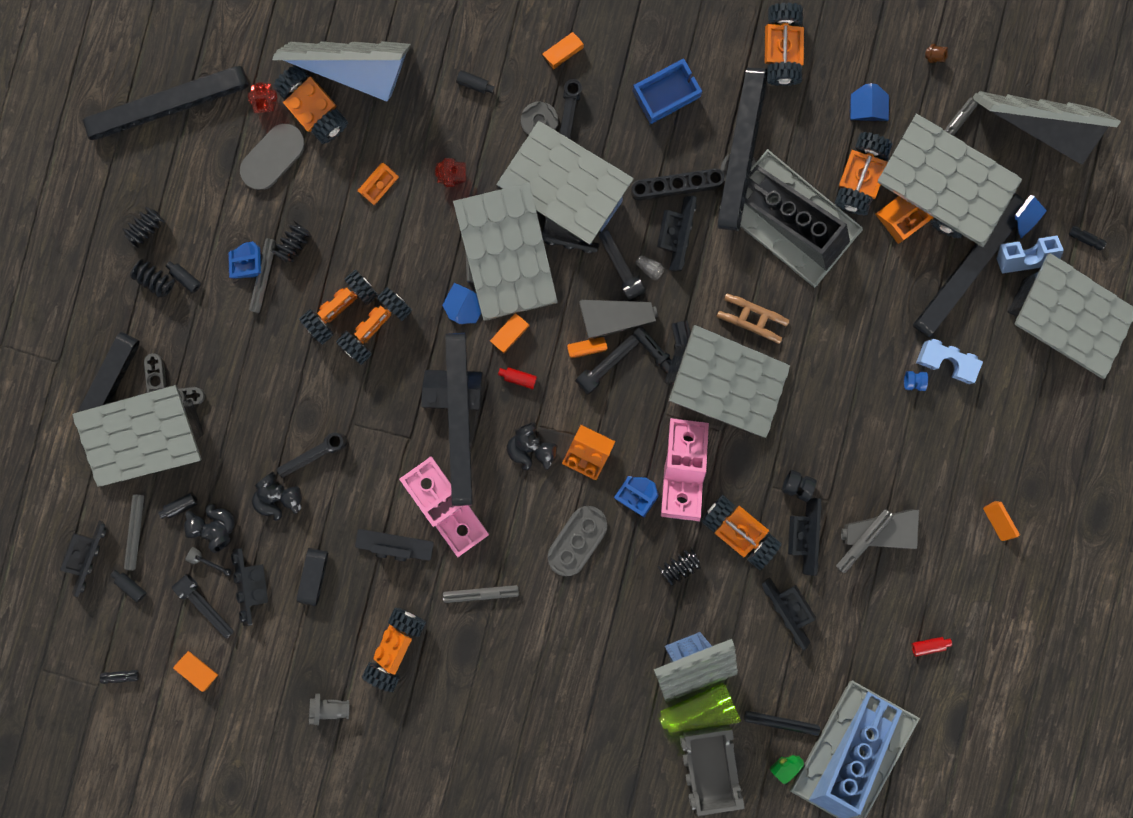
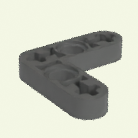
M153 353L147 355L144 359L147 393L166 388L163 358ZM153 357L158 360V363L155 364V370H160V373H150V370L154 371V366L150 365ZM154 376H159L161 383L154 387L151 379ZM200 388L178 389L182 401L186 400V395H193L195 391L200 394V397L197 398V401L192 398L193 405L201 404L205 400V392Z

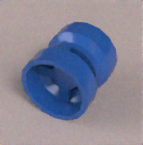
M906 371L904 377L905 390L918 389L919 391H926L928 385L927 372H919L917 374L913 371Z

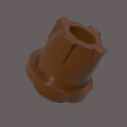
M931 44L925 53L928 63H945V60L948 58V47Z

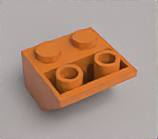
M900 196L875 214L898 244L934 218Z
M580 425L562 464L597 480L615 441Z

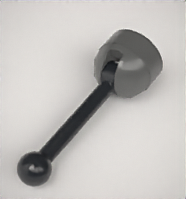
M194 547L190 549L185 560L192 564H197L201 561L224 572L226 576L232 573L231 569H225L202 558L201 551Z

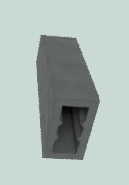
M579 301L588 340L653 324L656 322L655 318L658 317L656 306L652 307L651 302Z
M910 509L892 513V520L869 545L917 549L919 510ZM878 517L844 524V528L841 530V540H844L843 544L854 545Z

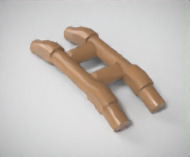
M728 293L725 295V301L744 308L739 318L722 311L718 312L717 318L761 335L777 344L782 341V337L764 329L768 318L787 326L789 324L787 318L741 297ZM750 311L761 315L757 325L746 321Z

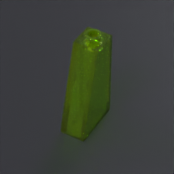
M724 683L660 711L662 717L659 718L663 729L668 728L669 733L741 722Z

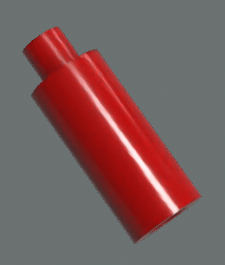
M509 367L507 370L500 368L498 372L499 376L504 377V381L530 389L534 388L537 379L535 375Z
M943 637L914 642L911 646L914 656L917 657L946 651V647L952 646L951 639L944 640Z

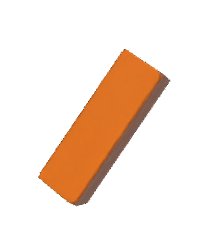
M572 32L542 55L554 70L583 49L584 44Z
M381 163L358 189V192L375 205L399 176L386 164Z
M515 313L490 342L504 354L525 332L529 324Z
M604 337L568 344L567 348L569 357L573 359L604 352L607 350V344Z
M994 501L983 508L1001 541L1020 536L1002 502Z
M190 651L173 667V669L202 692L206 691L218 676L216 672Z

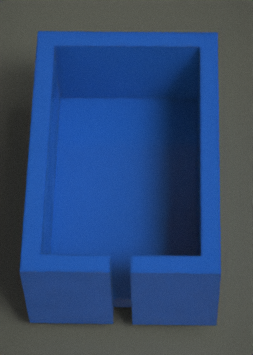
M684 58L633 85L632 92L650 124L701 97L702 90L695 77L691 78L692 72Z

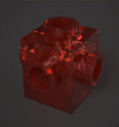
M259 82L252 85L251 93H248L249 103L253 106L254 113L274 111L277 93L276 90L272 89L271 83Z
M445 158L435 168L437 183L444 184L445 187H455V185L466 182V163L455 162L453 158Z

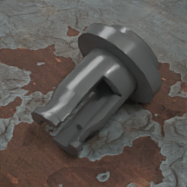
M315 693V698H310L309 724L319 725V719H349V700L320 699V693Z

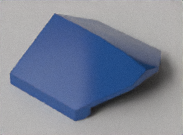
M877 84L863 85L850 95V120L888 121L889 95Z
M1030 195L1015 215V219L1018 221L1020 238H1023L1047 211L1032 195Z
M253 241L243 243L237 249L229 252V278H253L261 274L260 247Z
M454 283L442 305L449 319L458 324L477 323L481 315L477 293Z
M628 476L614 498L635 513L645 517L659 495L656 484L651 480Z

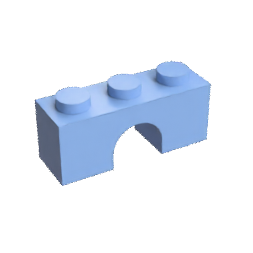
M1058 236L1039 238L1034 247L1026 250L1022 249L1020 241L1001 244L996 259L1003 274L1041 268L1047 254L1051 253L1061 259L1064 250Z
M936 339L924 342L916 361L917 364L936 370L939 369L944 359H948L954 365L952 378L967 384L975 383L983 361L978 360V356L970 353L965 355L960 353V349L953 346L945 347L941 341Z

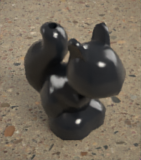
M531 422L515 429L516 435L511 437L506 446L510 459L516 463H522L521 468L523 470H529L532 466V460L527 452H535L537 460L543 464L546 470L549 469L551 461L556 457L557 445L555 443H541V438L534 434L537 429L536 422Z
M272 471L254 485L257 490L253 494L252 505L257 513L264 516L273 515V520L278 521L282 517V511L273 503L281 501L285 507L290 508L294 514H297L301 510L302 495L298 486L284 490L282 484H276V475Z
M212 503L207 505L206 514L213 520L209 524H206L200 516L187 511V520L184 523L186 538H195L201 535L204 539L210 541L208 547L213 553L221 551L230 543L229 534L234 529L235 519L228 510L215 509V504Z

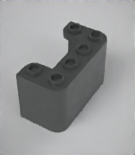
M729 724L683 731V735H680L681 747L686 752V755H683L684 767L688 766L689 774H685L687 786H691L692 793L689 794L690 806L692 810H696L697 816L745 809L738 781L733 749L734 743L731 741L734 740L733 731Z

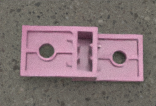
M670 419L668 453L664 466L661 517L700 521L702 485L707 464L709 423ZM690 436L693 441H685L683 437ZM683 497L687 502L680 503L677 501V498Z
M432 456L399 479L433 527L436 526L457 557L489 535L470 506H452L451 483ZM424 478H429L432 481L430 489L422 487L421 482ZM459 525H465L468 528V533L465 536L458 534L457 528Z

